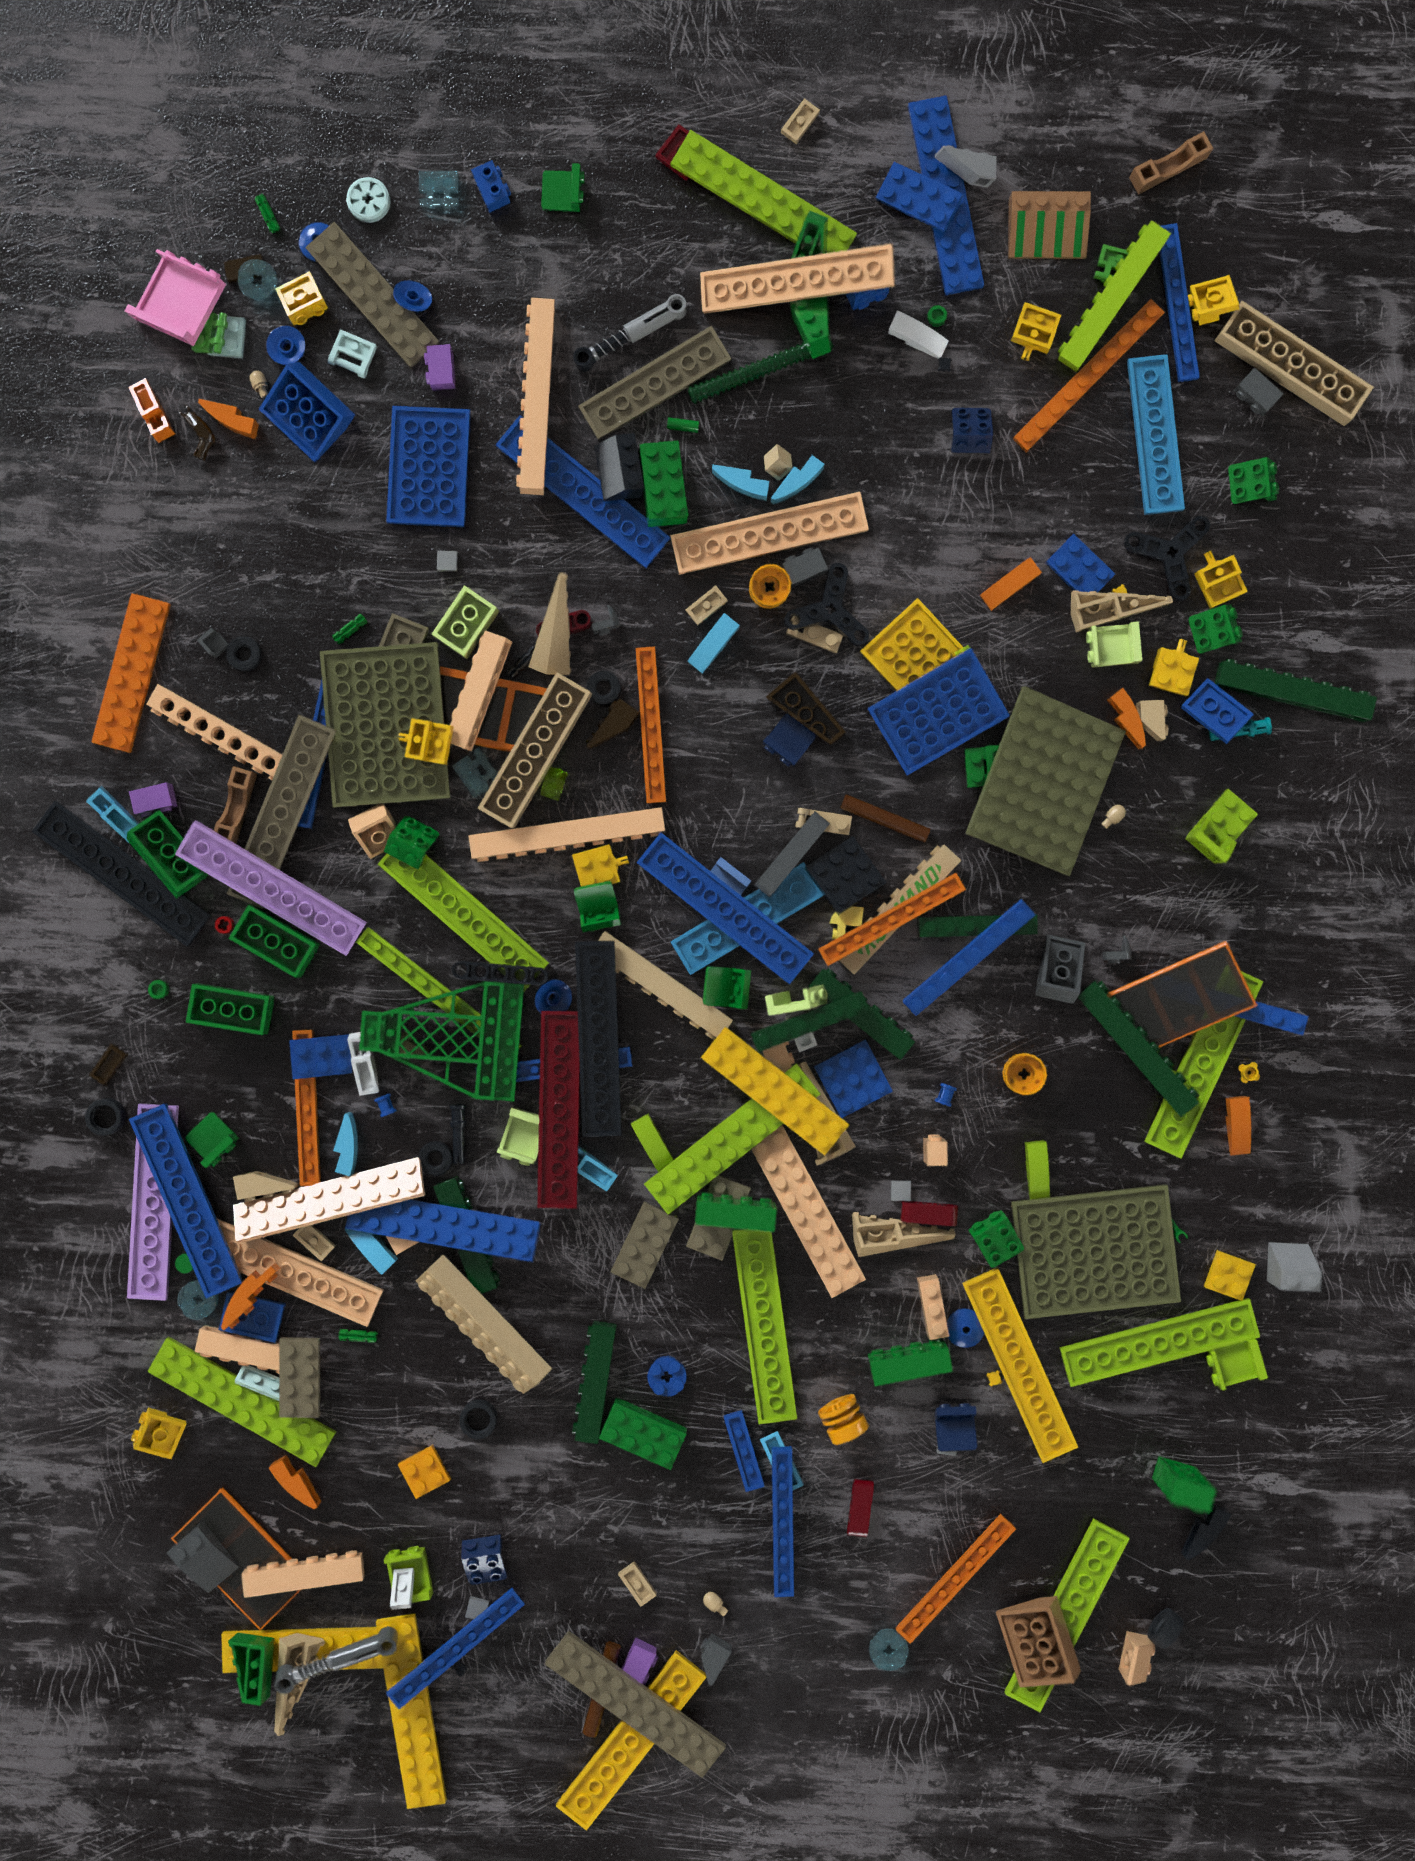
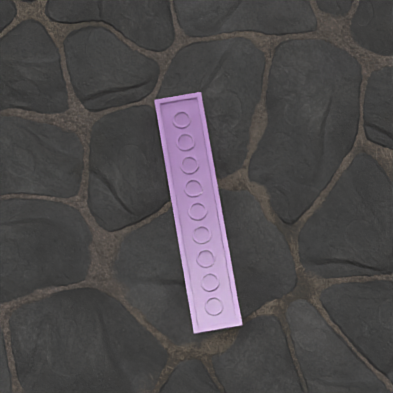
M196 820L191 825L175 853L178 857L347 956L367 923Z
M138 1104L137 1115L160 1105ZM168 1105L178 1128L179 1106ZM136 1137L127 1298L166 1301L169 1289L172 1219Z

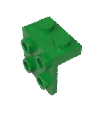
M572 163V171L546 170L543 172L541 201L543 210L580 212V204L584 203V191H581V184L585 182V172L581 171L580 164Z
M1264 457L1229 466L1232 503L1239 504L1263 498L1268 501L1277 500L1279 485L1278 482H1275L1277 465L1273 460Z
M1222 605L1189 617V624L1198 653L1201 654L1242 642V629L1240 626H1237V611L1234 607L1232 608V605Z
M405 816L389 835L384 852L418 870L422 866L426 852L438 838L439 832L414 818Z
M606 881L574 889L580 913L582 932L621 925L619 908L612 882Z
M708 966L705 973L703 1004L707 1006L747 1009L751 970Z
M214 1112L209 1113L186 1136V1141L204 1158L200 1163L205 1168L209 1166L215 1167L222 1160L221 1156L225 1152L229 1153L236 1146L235 1142L239 1139Z
M1002 1210L991 1213L987 1219L974 1223L968 1229L991 1268H995L1024 1250L1023 1244Z

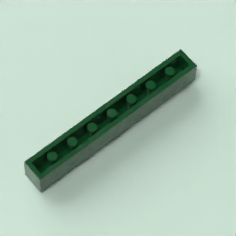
M1226 659V661L1218 665L1214 683L1220 688L1357 721L1368 722L1372 720L1377 697L1371 696L1370 692L1359 691L1358 693L1352 691V688L1345 686L1337 688L1333 687V684L1329 682H1321L1320 684L1308 677L1299 679L1295 678V675L1291 673H1283L1282 675L1270 668L1261 670L1257 669V666L1254 664L1246 663L1245 665L1237 664L1238 661L1233 659Z
M1096 979L1080 992L1078 998L1180 1117L1184 1116L1200 1103L1199 1092L1193 1086L1190 1088L1187 1085L1186 1077L1180 1071L1178 1073L1173 1068L1174 1064L1169 1057L1166 1056L1164 1058L1159 1052L1161 1048L1155 1041L1150 1042L1146 1037L1148 1033L1142 1026L1138 1027L1133 1022L1135 1020L1133 1015L1129 1011L1125 1012L1120 1007L1122 1003L1116 996L1112 997L1108 993L1109 988L1103 981L1099 982Z

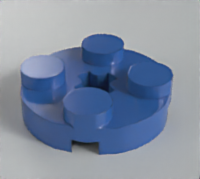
M672 1356L659 1357L649 1368V1386L657 1395L665 1397L676 1395L684 1388L687 1376L686 1369L682 1363ZM668 1371V1374H672L673 1377L670 1378V1381L662 1379L664 1372Z

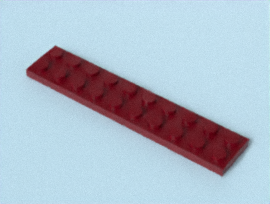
M541 1011L537 1208L577 1209L580 1082L578 1011Z

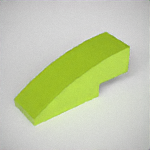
M649 1113L631 1122L637 1137L658 1172L674 1160Z
M1044 1140L1024 1142L1029 1198L1050 1197L1047 1142Z

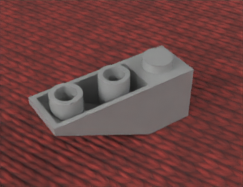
M950 145L943 146L935 154V158L970 185L987 188L996 180V156L989 155L988 153L972 152L970 149H957Z

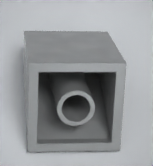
M1269 1242L1267 1281L1280 1290L1321 1292V1270L1310 1246L1298 1243Z

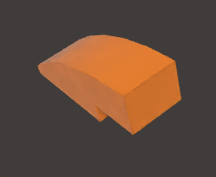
M145 378L130 386V392L140 414L146 421L155 440L160 443L175 435L147 379Z
M199 399L198 403L219 423L236 433L256 439L259 423L255 419L241 416L242 412L235 406Z
M1029 557L980 594V597L990 611H992L1040 576L1042 572L1033 559Z
M1121 688L1107 701L1119 714L1114 721L1121 729L1126 731L1127 737L1139 750L1146 745L1142 721L1131 698L1124 688Z
M1249 1097L1226 1098V1125L1230 1155L1250 1154L1251 1111Z
M287 1455L270 1465L269 1469L275 1479L294 1498L312 1509H316L322 1501L304 1469L295 1471Z

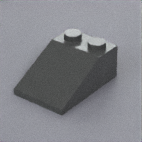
M1047 934L1035 996L1074 1004L1080 994L1085 951L1084 942Z
M201 1522L167 1552L177 1567L207 1593L240 1567L204 1522Z

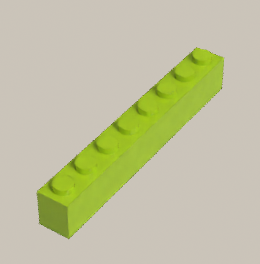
M1152 220L1148 226L1143 225L1138 233L1140 238L1136 243L1133 241L1126 251L1129 253L1125 260L1120 259L1114 268L1117 270L1115 275H1109L1103 284L1106 287L1104 291L1096 294L1092 300L1094 305L1091 310L1088 308L1085 310L1080 318L1083 320L1080 326L1075 325L1069 336L1072 337L1068 343L1064 342L1058 350L1060 355L1057 360L1075 372L1079 370L1171 235L1170 232Z

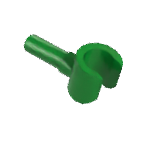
M1172 1219L1174 1238L1181 1243L1178 1239L1179 1235L1183 1234L1186 1239H1188V1236L1182 1229H1179Z

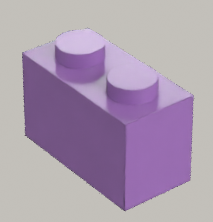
M451 345L427 346V353H424L425 365H428L429 372H426L427 384H430L433 391L456 389L453 349Z
M167 782L129 791L133 812L135 815H140L141 818L150 817L153 815V812L159 810L162 813L171 812L172 808L178 807L173 785Z
M635 1638L621 1669L645 1685L650 1675L648 1671L650 1667L655 1666L658 1659L656 1655L657 1648Z

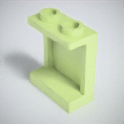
M1139 622L1104 627L1091 626L1088 632H1086V642L1090 644L1088 662L1091 663L1092 668L1138 664L1142 661Z
M824 985L810 987L803 990L805 1000L791 1002L790 991L765 996L768 1014L787 1013L827 1004V991Z
M513 1106L510 1110V1116L497 1153H500V1157L511 1160L515 1158L519 1160L520 1164L530 1166V1164L536 1163L538 1157L539 1115Z

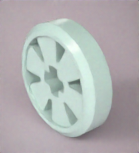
M364 177L356 180L348 189L347 205L352 215L358 220L372 223L382 219L387 214L390 207V195L381 181L371 177ZM368 196H370L372 199L369 201V204H367L365 201L367 200Z

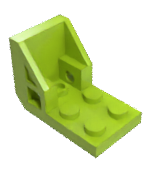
M1226 789L1192 828L1185 839L1214 864L1225 863L1230 858L1237 844L1235 840L1258 814L1230 789Z

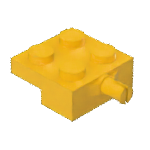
M1026 302L1024 303L1011 342L1025 347L1021 359L1029 361L1032 350L1048 354L1061 318L1060 314Z
M1212 551L1204 554L1208 565L1198 570L1194 575L1210 609L1248 592L1240 576L1242 572L1234 555L1216 561Z
M1179 639L1176 650L1163 647L1158 649L1149 686L1186 697L1189 695L1199 658L1184 652L1186 640Z
M412 718L409 734L399 733L398 735L402 736L398 737L399 741L407 742L405 757L447 765L454 726Z
M610 844L572 855L581 887L606 881L612 882V885L620 883L618 866L629 864V860H626L628 859L627 855L615 858Z

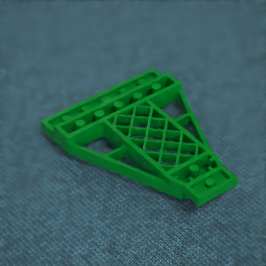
M483 981L385 1012L362 1011L359 1050L380 1052L474 1099L515 1101L524 984ZM483 986L482 1014L480 1016L456 1014V994ZM452 995L450 1013L414 1010L415 1006ZM408 1014L409 1016L403 1020V1015ZM415 1015L430 1017L421 1023ZM411 1017L419 1024L412 1032L404 1025ZM435 1017H446L449 1019L441 1025ZM432 1018L439 1027L430 1034L423 1025ZM454 1018L470 1020L460 1026ZM452 1020L459 1029L450 1036L443 1026ZM474 1020H481V1027ZM472 1021L478 1028V1031L469 1037L463 1028ZM402 1027L409 1034L403 1040H401ZM420 1028L428 1035L421 1043L413 1036ZM442 1029L448 1038L439 1045L433 1038V1035ZM461 1030L468 1039L459 1046L452 1037ZM480 1032L478 1047L472 1038ZM411 1036L417 1043V1046L409 1052L402 1043ZM429 1038L438 1046L430 1053L422 1046ZM448 1040H451L457 1047L450 1055L441 1047ZM470 1041L477 1050L468 1057L461 1048ZM420 1047L426 1055L411 1053ZM401 1048H402L406 1053H400ZM440 1049L445 1056H433L432 1054ZM459 1050L465 1058L451 1056ZM478 1052V1059H472L471 1057ZM410 1058L445 1061V1079L411 1063ZM451 1062L477 1064L475 1093L449 1081Z

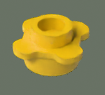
M1251 1062L1248 1065H1239L1238 1070L1242 1076L1240 1080L1243 1083L1260 1079L1257 1063Z

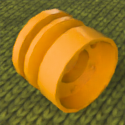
M774 564L759 567L753 573L749 582L751 599L756 605L767 609L779 607L785 602L791 589L788 573L784 568ZM770 583L773 584V588H772V589H773L774 591H771V590H770V591L766 592V591H765V589H766L765 584H767V585H770Z
M1026 1053L1016 1054L1009 1058L1004 1064L1002 1072L1003 1080L1007 1087L1013 1092L1022 1095L1034 1094L1039 1091L1045 1084L1047 1077L1046 1067L1043 1062L1036 1056ZM1023 1068L1028 1072V1076H1025L1024 1079L1018 1074L1022 1072Z
M854 1394L838 1397L818 1411L820 1418L823 1419V1425L830 1426L827 1429V1433L832 1444L838 1445L853 1440L869 1428L864 1414L856 1413L859 1411L860 1406L859 1403H856L857 1400Z

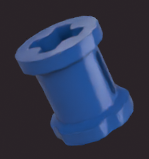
M941 1083V1089L935 1101L951 1107V1100L957 1088Z
M390 1093L374 1099L378 1103L381 1117L397 1111L391 1102Z

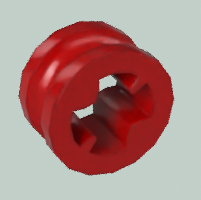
M222 916L215 921V929L219 933L227 934L234 929L235 924L230 917ZM223 920L224 922H229L227 930L220 927L223 924Z

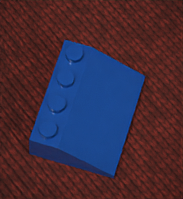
M300 362L286 364L259 408L270 421L314 462L341 436L355 417V414Z

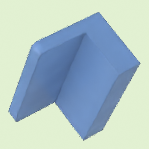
M721 857L711 869L714 875L739 895L751 883L750 879Z

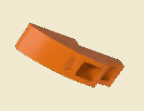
M276 1263L270 1266L262 1275L255 1270L239 1286L226 1308L221 1326L223 1331L228 1327L234 1328L240 1322L239 1317L243 1313L247 1316L255 1308L253 1306L257 1301L255 1297L264 1289L262 1285L266 1282L270 1284L278 1277L276 1272L281 1268Z

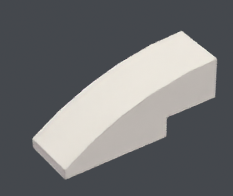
M898 310L888 331L889 334L906 341L905 344L938 359L942 357L948 344V340L942 335Z
M360 1032L349 1034L347 1040L352 1056L351 1063L359 1096L378 1093L379 1086L373 1051L359 1050Z

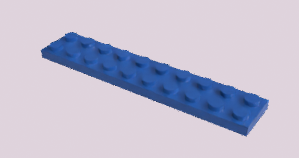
M947 95L908 103V111L921 174L963 194V198L945 233L932 227L945 296L981 289L984 287V281L964 180L935 158V154L943 146L950 145L957 148Z
M519 415L496 444V447L515 463L518 461V456H522V449H519V437H523V430H520V418H523L521 415ZM547 437L544 486L646 569L668 543L670 537L657 526L648 527L647 518L624 499L603 502L600 480Z
M660 832L636 862L789 985L813 956V952L663 833Z
M167 1103L130 1118L131 1126L206 1299L243 1283L242 1276Z
M406 1200L348 1215L345 1229L533 1262L541 1223L433 1203Z

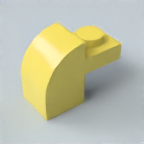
M852 906L840 915L834 912L829 923L837 924V928H833L832 940L844 935L846 926L858 927L862 925L864 907Z

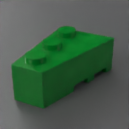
M813 211L808 212L791 259L827 254V217Z
M828 297L791 301L792 318L812 359L831 352Z
M237 1633L228 1641L229 1647L232 1648L233 1665H236L237 1683L242 1703L261 1706L270 1697L275 1638Z

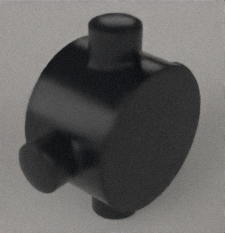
M940 357L938 359L939 368L937 370L939 372H950L952 370L950 368L951 358Z

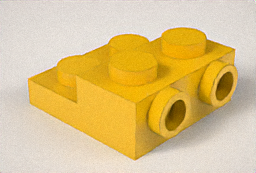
M310 271L276 288L283 307L294 326L297 324L303 325L307 322L308 318L314 315L321 316L328 309Z
M1229 275L1190 286V294L1188 295L1189 307H1194L1192 309V317L1194 321L1198 320L1199 326L1219 321L1220 314L1239 310V302Z
M148 1407L147 1412H142L139 1423L141 1426L139 1430H134L131 1438L133 1447L138 1451L172 1459L187 1423L185 1420L167 1416V1412Z

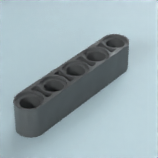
M815 811L760 877L755 886L770 897L830 823Z

